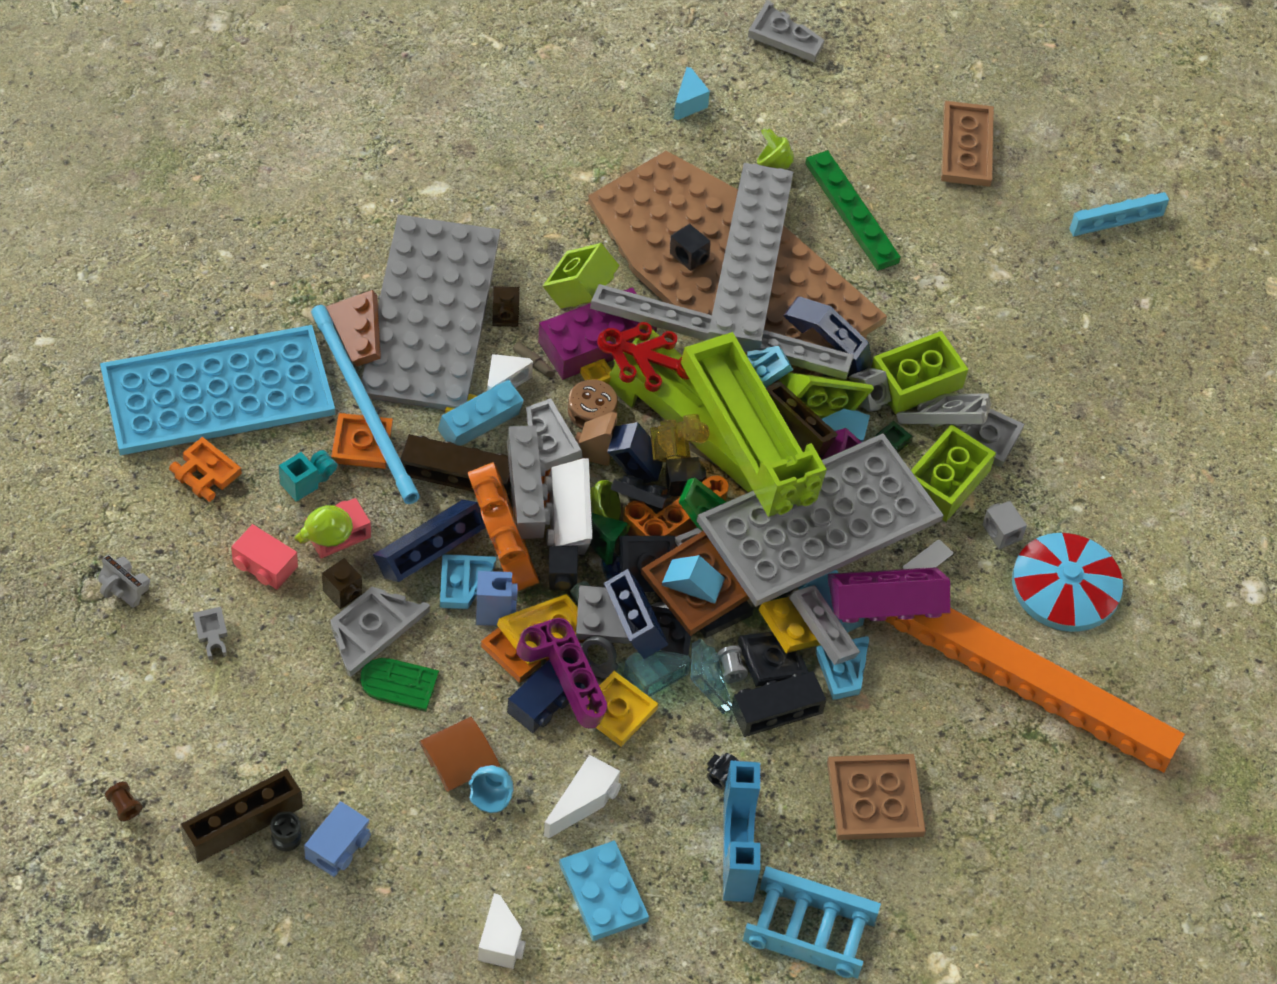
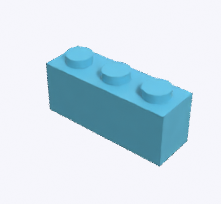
M508 379L443 414L438 431L445 441L462 446L519 415L524 400Z

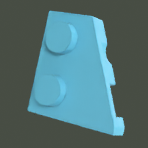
M779 346L769 347L762 351L753 350L747 352V357L765 388L793 370L785 353Z
M443 554L440 608L468 609L477 596L478 571H493L496 567V557Z
M868 636L852 639L860 653L856 658L837 665L833 664L822 646H817L815 653L832 700L860 694L869 644Z

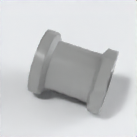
M728 646L717 653V658L722 662L725 671L724 681L727 683L739 682L748 676V670L742 663V650L739 646Z

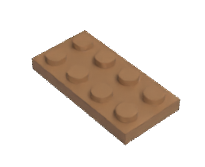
M945 101L943 110L941 181L991 186L994 106Z

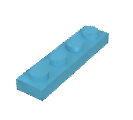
M1163 192L1149 194L1146 197L1133 200L1128 199L1111 205L1106 204L1094 209L1081 210L1074 213L1069 229L1074 237L1164 216L1169 198Z

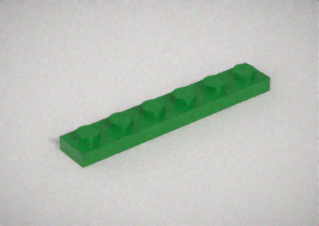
M826 150L806 157L805 165L875 269L879 271L899 264L900 255L830 152Z

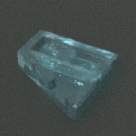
M702 639L693 642L691 680L722 714H725L732 710V704L724 681L718 654L712 646L708 647Z

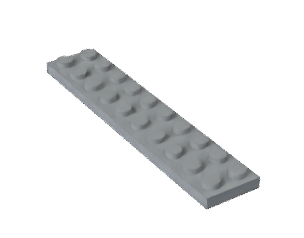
M743 164L708 332V340L733 332L741 346L760 349L793 171L760 166L758 164Z

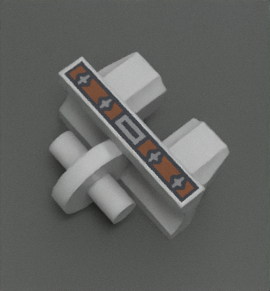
M110 555L103 557V568L98 575V581L103 584L100 593L105 598L113 595L122 598L132 608L139 605L141 595L148 591L150 578L144 573L133 576L131 574V563L124 556L116 560Z

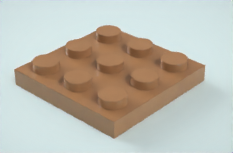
M914 754L828 757L827 767L837 840L924 837L926 830Z

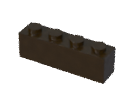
M408 435L400 460L411 478L474 492L468 472L494 462L508 494L511 483L507 455L486 452L474 447L468 448L455 445L448 441H437L425 436Z
M285 769L181 823L183 842L196 863H199L271 825V820L276 814L280 812L294 813L303 808L302 791L288 769Z

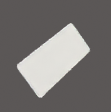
M937 540L905 564L903 569L937 567L953 555V551L941 540Z

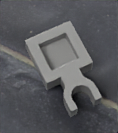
M221 607L193 613L199 642L208 641L206 647L208 659H213L211 651L214 648H220L223 657L227 656L225 644L220 640V638L228 637Z

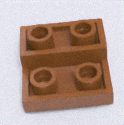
M472 716L419 741L431 767H435L446 792L469 782L472 779V775L480 767L490 765L501 766Z

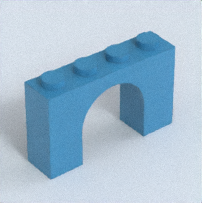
M730 761L724 790L723 901L753 902L760 874V843H754L755 813L760 792V762Z

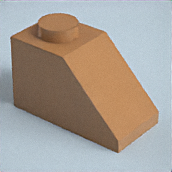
M611 412L587 421L582 432H577L575 440L582 450L583 458H589V462L606 466L610 465L612 457L607 451L615 426H617L618 413Z

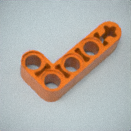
M716 475L708 477L701 482L726 501L729 485L725 478ZM680 498L657 514L642 501L629 502L624 510L623 522H627L630 525V530L627 533L629 536L654 535L677 537L696 528V525L679 504Z

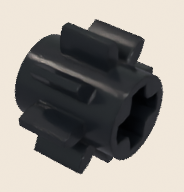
M725 753L721 756L714 754L707 763L709 766L706 769L708 771L707 778L719 789L725 788L730 761H739L730 753Z

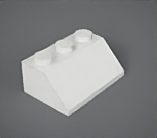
M589 458L554 466L551 468L549 476H545L544 484H547L550 502L545 505V508H549L551 527L546 532L547 546H578V555H585L592 540Z

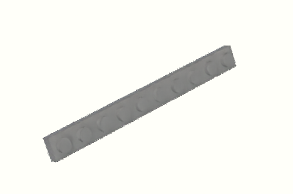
M601 284L597 287L590 309L637 322H647L651 326L704 341L708 340L712 315ZM766 330L763 331L760 349L741 346L744 352L762 351L769 347L779 346L791 365L844 380L847 378L854 356Z

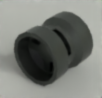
M291 812L276 814L271 820L270 825L273 846L283 852L292 851L301 842L300 820Z

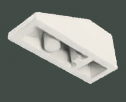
M589 755L545 821L544 836L550 838L603 808L609 798L614 799L621 788V784L618 783L620 771Z

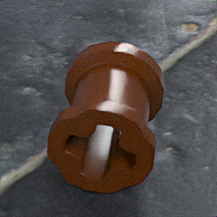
M125 781L116 783L105 793L107 801L112 802L117 810V818L122 822L133 819L143 808L141 802L134 799L130 792V787Z

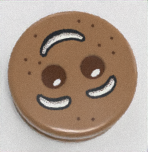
M593 379L582 381L576 384L569 393L568 416L574 425L583 429L587 421L611 412L617 413V394L609 384L603 381Z

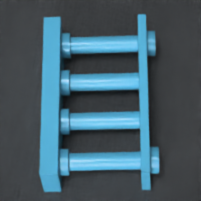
M766 866L760 890L766 891L767 896L757 926L747 923L743 941L756 949L775 951L835 971L841 977L858 979L864 962L855 958L865 925L874 927L881 903ZM779 897L794 900L796 903L786 935L768 930ZM809 906L824 911L814 945L797 939L806 909ZM836 916H843L853 921L843 954L826 949Z

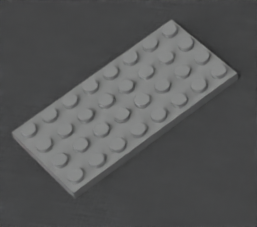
M398 214L378 303L381 359L365 364L361 381L370 399L445 410L446 407L456 408L467 402L496 260L500 229Z
M880 434L822 460L827 471L818 499L809 506H797L795 504L786 514H775L768 517L754 491H751L698 515L697 522L755 607L942 521L944 515L884 434Z

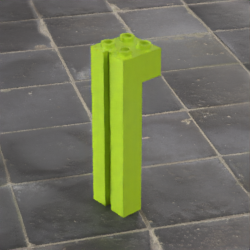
M652 330L648 340L659 337V335ZM636 338L632 344L637 345L645 341ZM662 347L654 350L677 360L682 357L674 348L668 350ZM624 353L629 364L633 365L637 371L635 379L630 383H625L619 378L620 368L616 361L613 360L615 364L610 372L611 379L609 385L615 390L619 398L631 408L635 405L637 396L641 398L748 493L753 491L690 379H682L677 374V371L650 362L655 373L662 378L660 389L656 392H651L645 388L646 378L632 355ZM628 371L624 372L626 375H632ZM653 380L649 381L651 384H654V385L657 384L656 381H653Z
M731 332L684 347L681 365L767 516L786 514L795 504L797 506L813 504L818 499L827 469L812 443L806 445L805 452L801 450L734 333Z

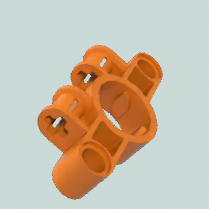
M492 462L469 471L468 476L479 503L484 524L497 552L503 572H512V583H517V592L538 584L539 579L529 555L526 541L521 538L515 525L513 508L495 463Z

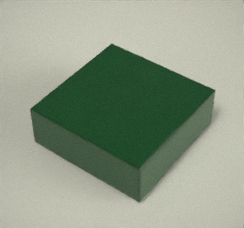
M894 420L875 435L876 437L884 434L897 453L911 443L913 438L910 433Z

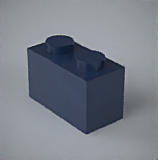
M638 422L615 426L607 451L627 475L630 474L644 479L643 483L658 481L665 459L663 451Z

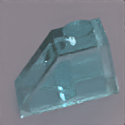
M659 650L643 659L639 652H635L625 661L623 676L650 697L688 675L691 658L688 655Z

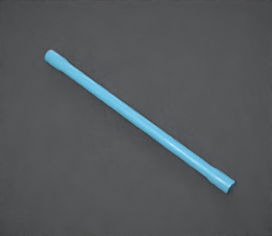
M324 305L315 306L311 310V314L332 351L396 481V486L406 504L417 502L420 495L411 477L407 474L334 328V323Z

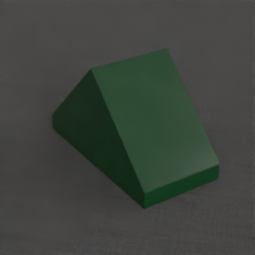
M591 513L592 540L589 545L606 565H611L619 555V536H626L628 523Z

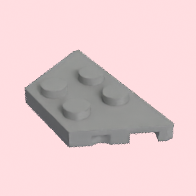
M943 394L930 401L918 404V412H898L897 419L899 424H930L932 427L943 424H952L955 427L966 424H985L991 400L989 394Z
M371 587L330 620L331 629L347 675L353 676L430 612V605L422 602L420 605L406 601L405 596L389 594L385 590Z

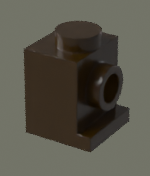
M493 286L492 326L518 327L520 287Z

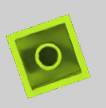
M602 243L566 251L542 287L560 309L571 306L577 307L581 304L591 303L598 285L606 286L610 283L620 265Z

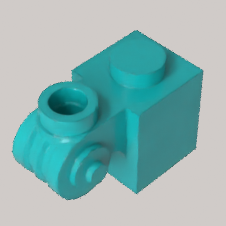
M325 450L314 453L310 461L302 452H299L279 465L280 485L297 502L318 489V483L327 481L336 471L338 464Z

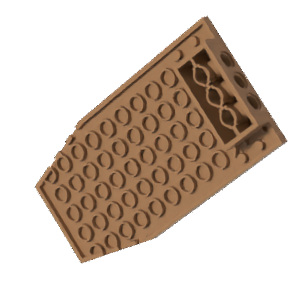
M664 151L588 195L589 205L601 224L605 225L611 240L616 242L621 256L626 258L630 270L663 302L712 315L738 189L674 154ZM688 224H691L711 241L710 259L705 264L699 265L691 271L670 254V236ZM783 225L764 330L836 350L814 328L801 333L783 316L798 296L831 306L865 339L869 333L886 323V314ZM791 365L793 370L789 372L820 377L824 375Z

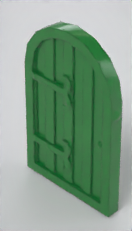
M377 658L371 660L362 669L360 684L363 691L376 700L427 712L439 670L391 658Z

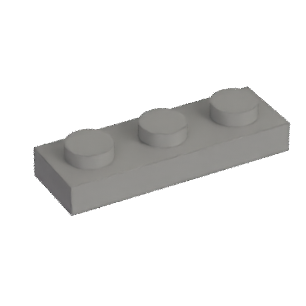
M813 585L794 591L789 599L833 664L837 665L856 658L860 653L859 649L816 586Z

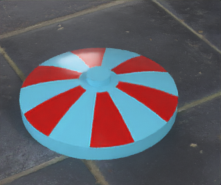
M1052 533L1034 539L1022 549L1013 568L1012 586L1018 602L1032 618L1053 629L1078 632L1100 626L1114 614L1122 597L1123 578L1114 558L1096 542L1076 534Z

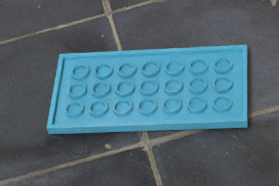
M312 325L100 363L120 456L195 442L201 437L211 439L335 415V406Z

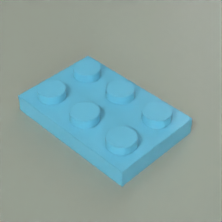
M615 840L560 859L559 865L592 941L649 921L647 910Z

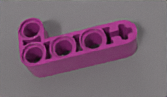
M554 618L524 629L517 644V655L527 662L549 657L579 724L589 729L599 726L606 713L607 702L571 624L563 618ZM552 633H559L563 638H555ZM525 642H534L537 647H530ZM563 658H571L575 663H567ZM574 683H582L586 689H580Z

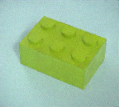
M942 331L876 355L871 366L873 369L886 371L891 401L888 404L895 414L916 407L918 404L930 401L943 394H949L962 389L969 370Z
M951 424L911 469V472L944 515L942 520L947 522L991 471L996 452Z

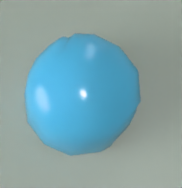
M493 765L480 767L472 775V779L469 782L471 788L470 801L482 811L488 813L501 812L508 806L514 790L512 778L501 767Z

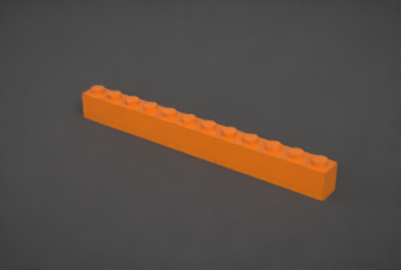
M951 607L950 613H942V616L938 618L925 617V614L914 615L913 619H898L897 616H888L884 620L893 625L898 631L910 634L922 644L932 646L943 652L946 657L967 665L972 671L989 677L996 684L1005 686L1018 693L1023 699L1035 702L1047 712L1057 714L1068 720L1071 725L1082 728L1093 734L1097 739L1114 745L1124 754L1136 757L1152 769H1158L1163 773L1166 771L1185 735L1181 731Z

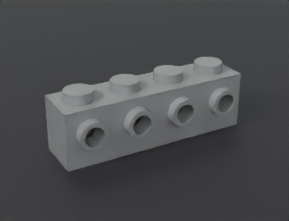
M536 425L509 426L507 449L514 522L522 539L543 538L545 525L550 524L549 508H544L543 501L547 500L548 493L547 484H542L541 476H545V461L539 459V452H543L542 436H537Z

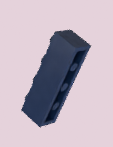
M462 499L373 554L384 578L400 582L485 529L486 526L480 507L475 501Z

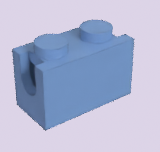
M478 571L476 625L497 626L499 618L516 612L517 583H512V572Z
M340 801L305 843V859L335 877L340 869L345 870L353 859V853L357 848H363L371 836L370 830L366 828L370 823L369 819Z

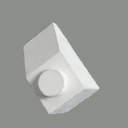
M494 894L479 945L478 961L514 969L516 958L522 959L526 941L521 940L522 928L499 894Z

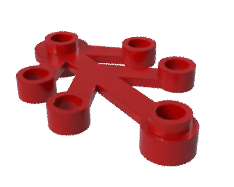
M640 322L636 327L622 332L615 328H607L598 336V347L604 353L613 356L620 368L619 378L625 383L632 382L637 371L633 365L629 364L624 353L632 355L646 378L645 388L648 391L656 392L662 384L661 376L655 373L650 362L677 371V374L682 379H689L681 365L682 357L677 360L654 351L662 347L668 350L675 347L678 338L672 331H666L662 336L648 340L652 333V327L647 322ZM640 329L646 330L647 333L640 332ZM638 338L645 342L635 345L628 341ZM665 338H669L673 342H667ZM628 371L632 375H626L624 372ZM651 380L656 381L657 384H656V385L651 384L649 381H651Z

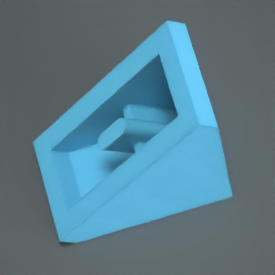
M686 67L675 103L674 119L676 120L708 108L710 90L693 69Z
M700 555L672 559L662 586L715 604L725 577Z

